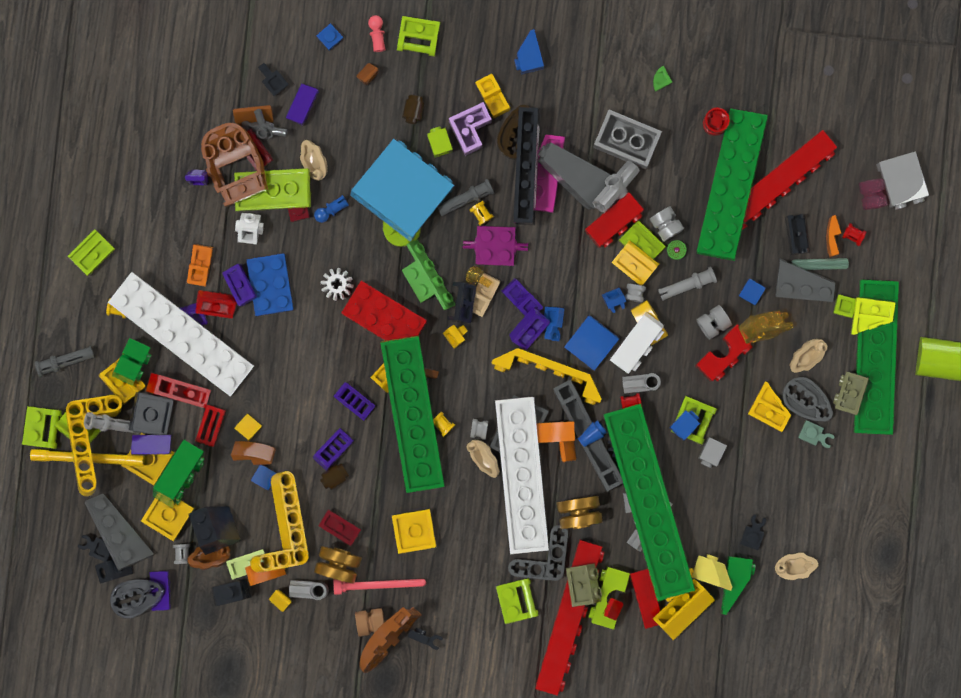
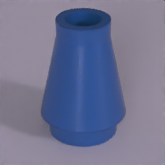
M597 420L589 425L578 440L586 447L605 437L604 434L607 431Z

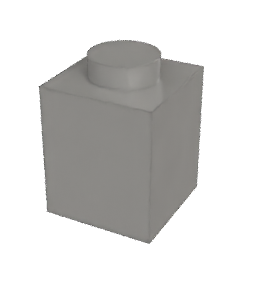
M709 437L698 459L702 460L701 464L711 468L712 465L717 467L727 445Z

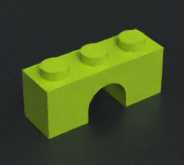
M607 567L606 570L602 569L599 581H602L600 588L602 593L601 602L596 603L595 607H591L588 617L591 618V623L614 629L616 620L603 615L607 606V596L614 590L625 592L630 573Z

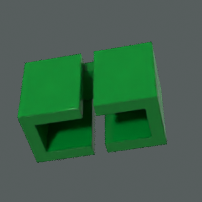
M129 338L112 377L132 386L135 380L139 382L144 372L141 371V367L143 364L147 365L151 354H149L150 347Z

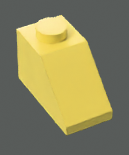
M708 554L706 558L698 556L692 578L731 591L732 585L725 564L717 562V557Z

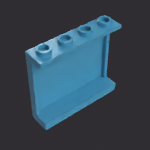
M393 139L354 186L350 196L411 242L418 230L447 194L453 190L454 185L450 178L440 175L433 165H427L423 162L419 154L410 152L402 141L398 140L397 142Z

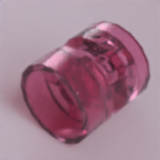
M883 179L859 183L860 194L864 195L861 199L863 210L888 206L887 197L883 194L885 190Z

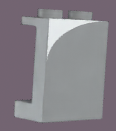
M916 151L876 164L878 172H881L890 201V208L895 207L898 210L907 207L906 203L912 201L914 204L924 202V198L929 196Z

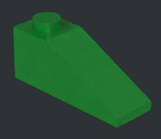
M728 556L726 570L732 590L724 589L721 614L727 615L749 582L751 575H754L755 564L752 563V559Z

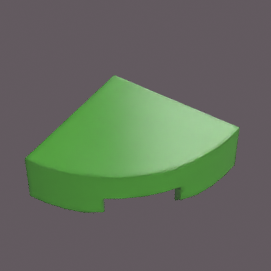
M664 66L660 67L654 76L653 87L655 92L672 83Z

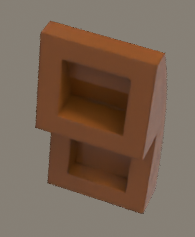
M235 441L231 457L233 460H251L253 465L272 464L276 450L274 447L265 444Z

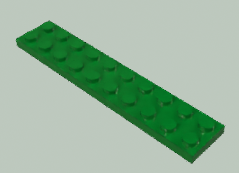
M641 404L603 414L657 601L695 591Z

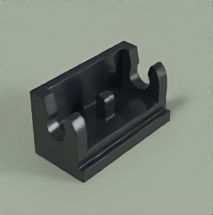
M804 214L788 215L785 217L790 255L810 253Z
M453 282L452 286L459 288L458 296L455 303L454 316H448L447 320L471 323L477 286L464 282Z

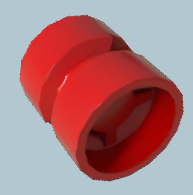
M722 108L709 110L703 119L705 132L712 136L724 133L730 121L728 113Z

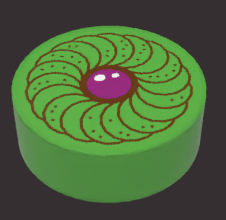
M679 240L672 241L667 247V254L671 259L679 260L685 256L686 246Z

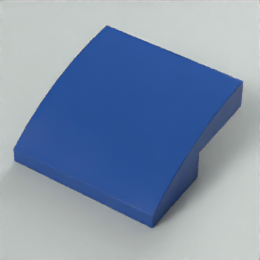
M589 315L564 348L595 371L619 340V337Z

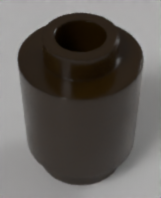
M416 95L408 96L402 118L406 119V123L417 124V122L421 121L424 98Z
M342 464L334 465L321 474L323 478L320 481L325 489L330 488L333 490L345 482L349 475Z

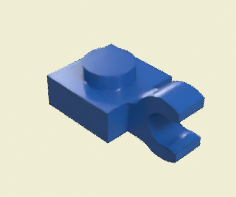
M545 307L544 316L550 321L545 332V339L559 341L560 333L558 327L562 328L564 309Z

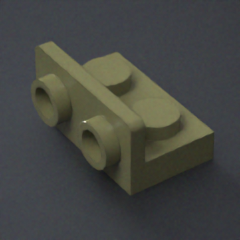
M849 372L842 375L839 386H842L840 393H836L833 404L836 405L835 409L858 415L869 378Z
M595 564L566 568L572 607L601 602L602 593L600 587H598V570L595 568Z

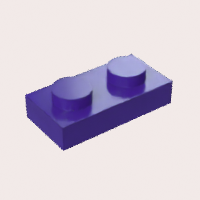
M236 264L222 273L238 306L242 307L257 298L241 264Z

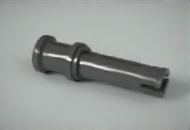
M485 179V182L475 187L470 186L469 190L439 204V212L441 216H444L473 201L479 202L481 198L489 194L493 195L494 191L488 179Z
M91 346L59 357L50 356V359L40 362L37 360L35 361V367L39 377H43L44 374L53 371L55 373L58 372L62 367L94 358V353Z

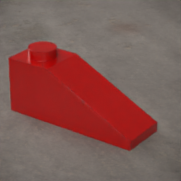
M151 373L146 392L206 408L211 390Z

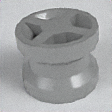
M627 284L628 293L625 295V299L643 302V292H645L646 287Z
M473 419L470 438L480 437L486 440L488 421L479 422L477 419Z

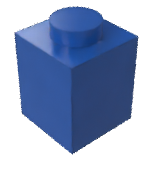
M685 410L669 428L684 441L700 424L697 421L699 417L693 411L687 412Z

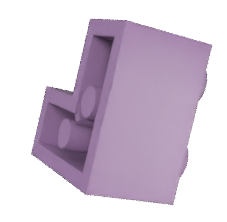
M484 102L449 118V123L465 156L482 148V143L476 130L491 123L492 119Z

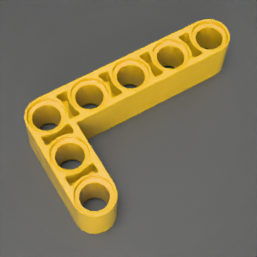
M108 395L75 400L68 403L66 407V420L79 493L83 496H91L96 490V478L88 431L84 427L85 415L91 412L89 410L90 406L96 405L99 410L92 412L94 415L101 416L106 414L109 417L117 416L122 408V400L119 396ZM114 402L118 405V408L111 409L108 407V404ZM72 408H77L80 413L72 415L69 411ZM74 427H81L83 432L76 434L72 429ZM78 445H83L86 447V450L84 452H78L76 450V447ZM85 463L89 466V469L82 471L79 469V465ZM89 482L93 487L86 490L82 487V484Z
M289 471L276 473L271 478L283 550L254 556L251 559L250 566L253 571L258 573L303 565L309 558L294 475ZM282 477L284 478V485L281 482ZM288 515L291 517V523L288 520ZM292 534H293L294 537H295L294 542H293V540H292V538H291ZM295 553L298 555V560L295 559ZM278 556L281 558V564L278 562ZM261 559L264 561V567L261 566Z

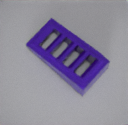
M190 170L185 175V180L190 185H209V176L206 170Z
M346 382L333 396L363 421L375 408L373 403ZM347 389H349L350 392L344 399H342L341 396ZM353 394H355L356 397L350 404H348L347 401ZM359 399H362L363 401L359 404V406L356 409H354L353 406L356 404V402ZM367 403L369 406L362 414L359 413L361 408Z
M339 428L314 454L313 459L327 471L354 440ZM339 436L346 444L343 445L336 438ZM332 442H334L340 448L339 451L333 445H331ZM328 448V449L331 450L335 455L332 456L330 453H328V452L326 451V449ZM321 454H323L330 461L327 462L324 458L321 457Z

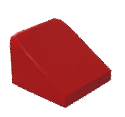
M610 598L603 615L612 620H617L623 603Z

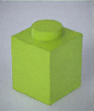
M436 127L431 129L427 137L434 158L452 153L453 149L446 128Z

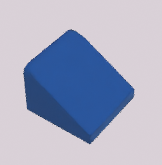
M748 279L739 297L756 305L766 288Z
M259 465L251 481L269 490L271 478L276 473L263 465Z

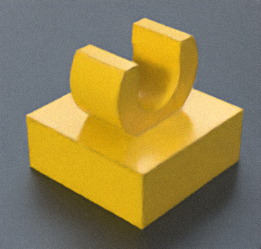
M452 325L443 334L455 349L465 340L463 335L468 330L464 325L458 329L455 325Z

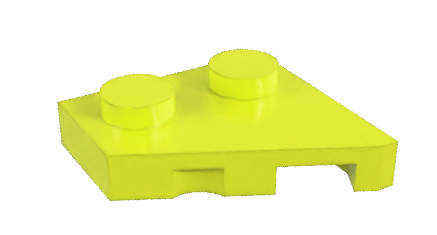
M856 297L851 334L855 335L859 332L876 328L879 325L893 322L895 302Z

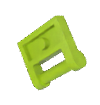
M402 16L397 51L409 50L428 53L429 56L435 57L440 22ZM405 37L428 40L431 41L430 46L404 41Z
M685 396L676 420L685 410L687 412L693 411L697 416L701 409L706 411L697 434H690L687 439L703 445L704 435L717 409Z
M27 406L22 445L57 449V429L54 425L59 421L62 411ZM47 415H52L48 442H44Z
M530 578L496 586L505 624L539 616L538 610H535L529 586L531 584ZM522 586L528 610L526 613H522L516 587Z

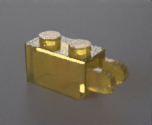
M778 310L749 316L738 328L746 344L772 339L781 332L792 329L794 325L792 322L785 323L784 320L788 318V313H780Z

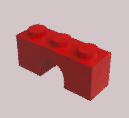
M738 324L722 338L729 347L726 357L718 358L710 351L695 365L711 382L714 379L719 381L726 374L723 370L727 366L732 368L739 361L737 357L741 353L745 355L753 347L751 343L754 340Z

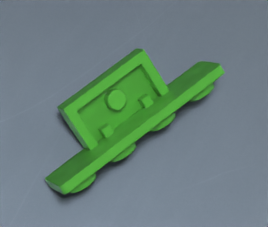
M418 240L406 244L415 262L402 269V272L420 303L436 295L444 310L455 306L453 296L447 291L443 279L437 274L433 262L425 253L424 246Z

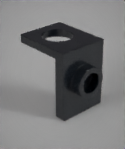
M113 560L95 565L100 584L133 574L131 566L118 571ZM102 568L105 570V578L101 573Z

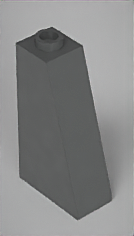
M553 143L543 145L538 153L540 156L538 162L586 209H595L592 202L606 185L605 180L611 174Z

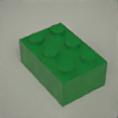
M183 440L153 487V497L171 508L175 504L179 505L184 497V489L190 488L194 481L195 472L199 473L204 465V451Z

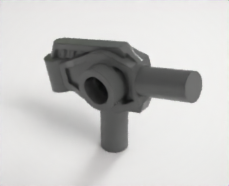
M261 109L254 111L257 122H242V127L246 131L252 129L257 138L270 139L273 135L285 137L288 135V129L276 128L271 122L265 121Z

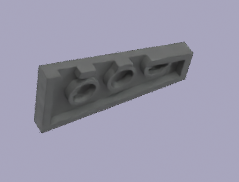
M104 494L86 500L85 505L118 571L154 555Z

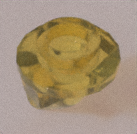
M477 266L471 267L466 273V281L469 284L476 285L479 282L487 288L492 284V281L482 276L484 272Z

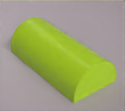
M920 337L915 375L961 381V342Z

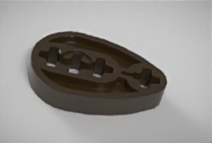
M520 105L513 110L504 121L498 134V148L509 159L517 160V153L514 152L513 155H510V151L507 149L511 148L513 144L510 139L515 138V132H512L513 129L517 130L519 107L530 108L527 105Z

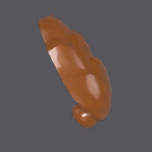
M227 546L205 555L201 548L197 547L188 557L187 562L191 567L202 570L212 567L217 568L223 565L230 557V548Z

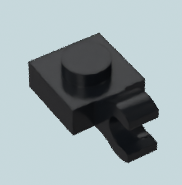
M265 63L258 67L266 77L262 83L274 97L289 86L278 70L272 73Z
M417 627L415 630L411 629L408 635L409 638L429 645L434 650H438L439 647L435 646L433 641L435 639H443L440 635L429 637L426 635V631Z

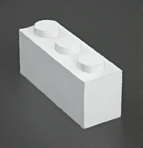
M645 312L610 361L628 374L631 370L636 371L642 363L639 361L641 356H647L653 348L650 345L653 340L658 341L663 335L662 328L664 325Z

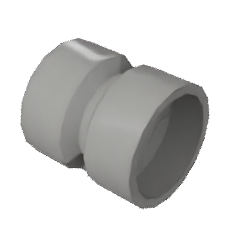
M671 206L649 219L654 228H659L658 234L663 242L684 230L681 222L675 220L676 214Z
M720 305L711 309L709 315L704 314L696 319L699 327L709 340L718 335L719 330L724 331L732 326L729 317Z

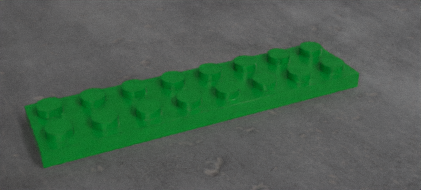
M730 108V121L724 132L697 254L735 261L768 115Z
M859 280L860 298L895 302L893 322L885 325L882 324L857 334L856 375L869 378L859 413L854 415L853 433L893 435L899 282Z
M419 335L381 341L406 493L444 487Z

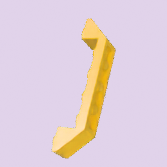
M518 348L492 360L491 364L495 366L494 369L504 373L505 370H510L514 357H517L518 362L526 365L529 362L536 364L535 368L546 371L548 368L553 370V374L559 377L570 376L572 377L571 381L582 384L584 381L586 385L581 396L585 398L584 402L595 405L596 402H601L598 390L588 373Z

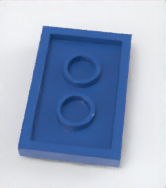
M285 254L246 259L250 284L257 296L253 300L255 316L293 311Z

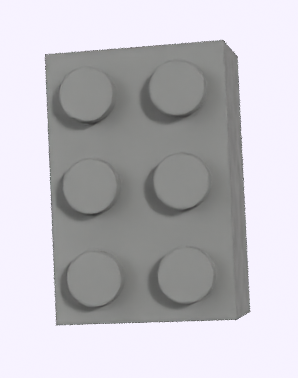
M608 110L593 148L626 162L631 161L636 166L646 170L662 131Z

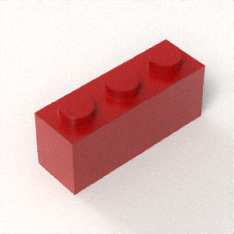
M627 193L589 225L585 232L598 248L602 246L606 248L614 241L612 239L613 236L617 233L620 236L628 229L626 225L631 221L636 223L643 216L641 213L644 209L630 193Z

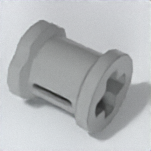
M190 544L173 545L176 559L174 564L188 563Z

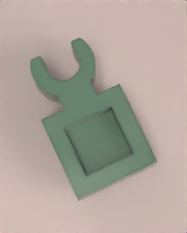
M805 420L798 438L814 446L819 441L824 448H830V445L825 443V439L827 437L834 439V435L829 433L822 434L824 428Z

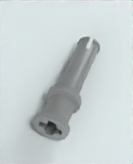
M710 266L706 271L695 272L692 274V277L658 289L659 294L668 292L661 295V299L664 301L695 287L701 289L703 285L711 282L716 283L717 280Z
M88 412L84 418V427L86 429L96 428L104 432L115 430L140 433L129 430V420L113 419L106 414L101 416L94 415L92 412Z

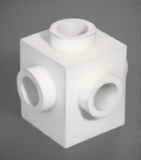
M252 213L241 214V218L236 221L235 231L238 232V242L257 244L259 234H263L264 223H260L261 215Z

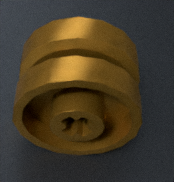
M599 496L556 502L559 513L570 512L571 516L559 519L561 529H578L590 527L592 524L603 523L600 512L589 513L588 510L600 506Z
M321 546L320 558L330 562L329 564L324 562L316 563L314 573L354 584L357 574L346 568L347 566L358 568L362 557L342 549Z

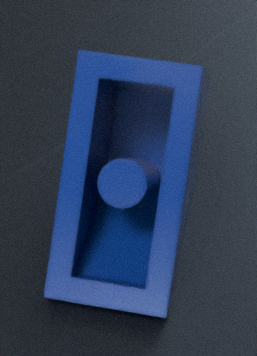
M534 29L530 30L517 52V59H514L516 70H520L521 75L544 69Z

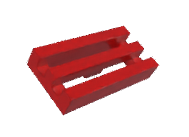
M207 405L195 441L214 447L226 411ZM210 410H213V414L204 440H202L201 436ZM217 412H219V413H220V416H219V419H218V422H217V425H216V428H215V431H214L212 440H211V442H209V441H208V440H209V436H210V433H211V430H212V427H213V424H214V421H215Z

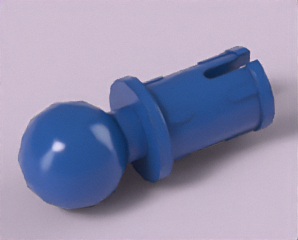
M342 195L330 204L326 203L327 208H318L314 213V218L317 222H326L330 214L334 217L335 213L349 206V204Z

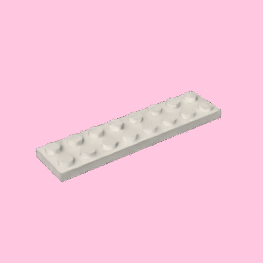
M133 272L130 273L108 302L229 396L234 393L254 367L253 364Z
M534 397L495 400L510 554L547 551L549 548Z

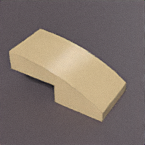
M483 273L476 287L473 313L483 317L501 282L500 280Z

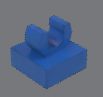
M620 288L602 294L605 304L612 313H615L614 306L619 304L622 309H625L624 302H626V299Z

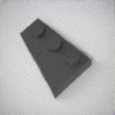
M780 258L776 297L833 302L834 281L816 273H811Z

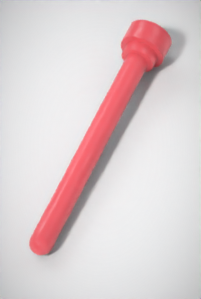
M334 579V595H340L342 592H346V590L423 587L426 585V580L369 581L352 584Z

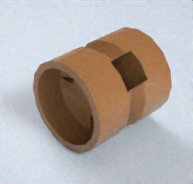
M382 608L372 609L370 613L366 610L355 612L359 637L370 635L371 632L375 633L385 623Z

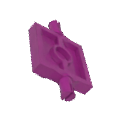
M477 226L475 241H463V244H470V246L463 245V249H474L476 264L514 266L516 251H528V248L520 247H528V243L516 242L514 227Z

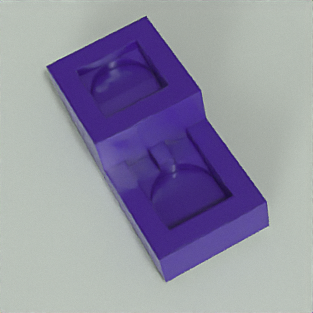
M515 278L501 291L524 316L532 307L538 311L543 308L532 294Z

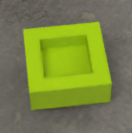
M838 295L833 314L853 318L856 299Z

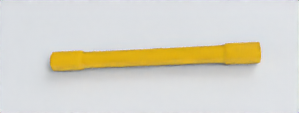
M31 449L30 452L31 461L74 462L72 452ZM91 453L93 463L144 467L146 462L145 455Z

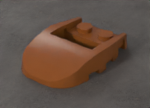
M225 123L205 134L201 143L203 159L206 160L207 164L206 172L211 177L217 193H221L226 201L223 203L224 206H231L248 197L268 190L263 160L249 133L243 127L235 123ZM252 155L257 172L226 185L220 168Z
M403 607L383 623L369 639L360 658V669L362 672L368 673L372 671L388 655L386 650L391 645L395 647L400 642L398 637L403 631L408 632L413 623L422 614L414 607L410 610Z

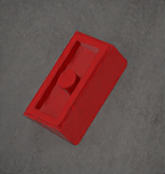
M199 290L195 312L197 314L232 319L237 302L233 295Z

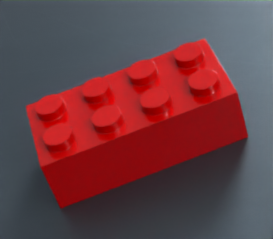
M360 281L341 312L343 316L384 341L420 335L427 323V320L363 281Z

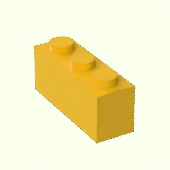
M695 579L692 580L695 591L676 596L653 618L672 640L715 601Z

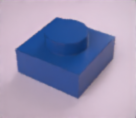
M331 23L316 35L329 51L343 40L341 34Z

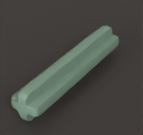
M847 258L795 259L791 263L802 267L804 270L847 269L849 266Z

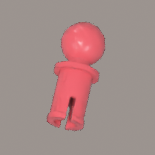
M374 15L368 21L369 27L373 30V32H370L373 41V51L382 52L386 50L383 37L385 32L380 31L383 26V20L381 17Z

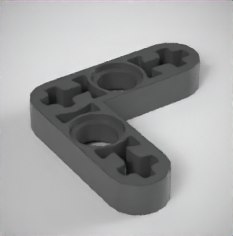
M556 525L551 529L547 562L514 559L508 565L510 574L516 577L552 581L561 579L565 566L567 529H561L562 532H565V535L560 537V542L564 541V546L559 544L552 545L553 540L557 541L554 531H557L560 525ZM559 547L562 549L563 554L560 558L552 556L553 548ZM550 560L562 561V565L558 564L557 570L561 571V573L557 574L555 578L549 572L554 568V563L550 564ZM515 562H519V566L525 567V563H529L527 568L528 575H524L525 570H519L518 573H514L511 566H514ZM534 564H538L542 570L536 576L530 572V568Z

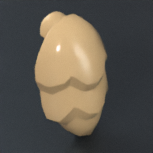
M304 140L301 145V163L304 169H310L311 178L322 180L327 174L326 158L323 156L320 146L315 145L312 141Z
M812 339L804 343L802 348L793 354V359L790 363L791 371L795 373L803 370L808 371L823 359L828 347L827 344L821 339Z
M480 440L469 442L467 450L470 452L472 460L482 472L496 478L500 471L497 459L492 454L490 447Z
M804 553L789 554L777 562L775 571L777 575L787 580L808 578L810 573L818 567V562Z

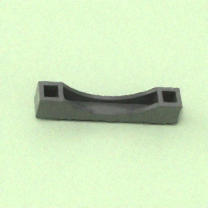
M568 380L553 388V391L569 422H574V431L579 438L592 422L571 380ZM601 439L586 447L582 445L605 491H609L623 483L622 477Z

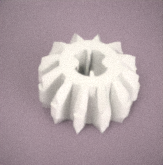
M337 268V274H334L333 269H330L332 276L323 275L328 281H321L322 285H327L322 288V292L329 291L326 295L327 298L334 294V301H337L338 295L344 300L345 297L342 293L351 294L347 288H353V285L347 283L353 279L352 277L345 279L348 275L347 271L340 275V268ZM336 280H340L339 282L342 283V286H339L338 289L332 286V283H336Z

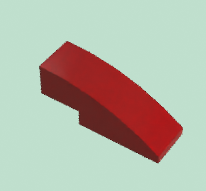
M648 568L630 573L644 628L658 626L653 618L660 612V607Z

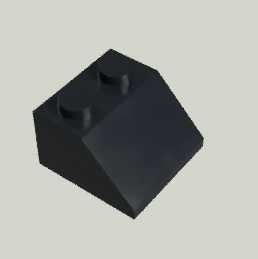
M229 506L204 507L188 514L199 547L205 555L241 541Z

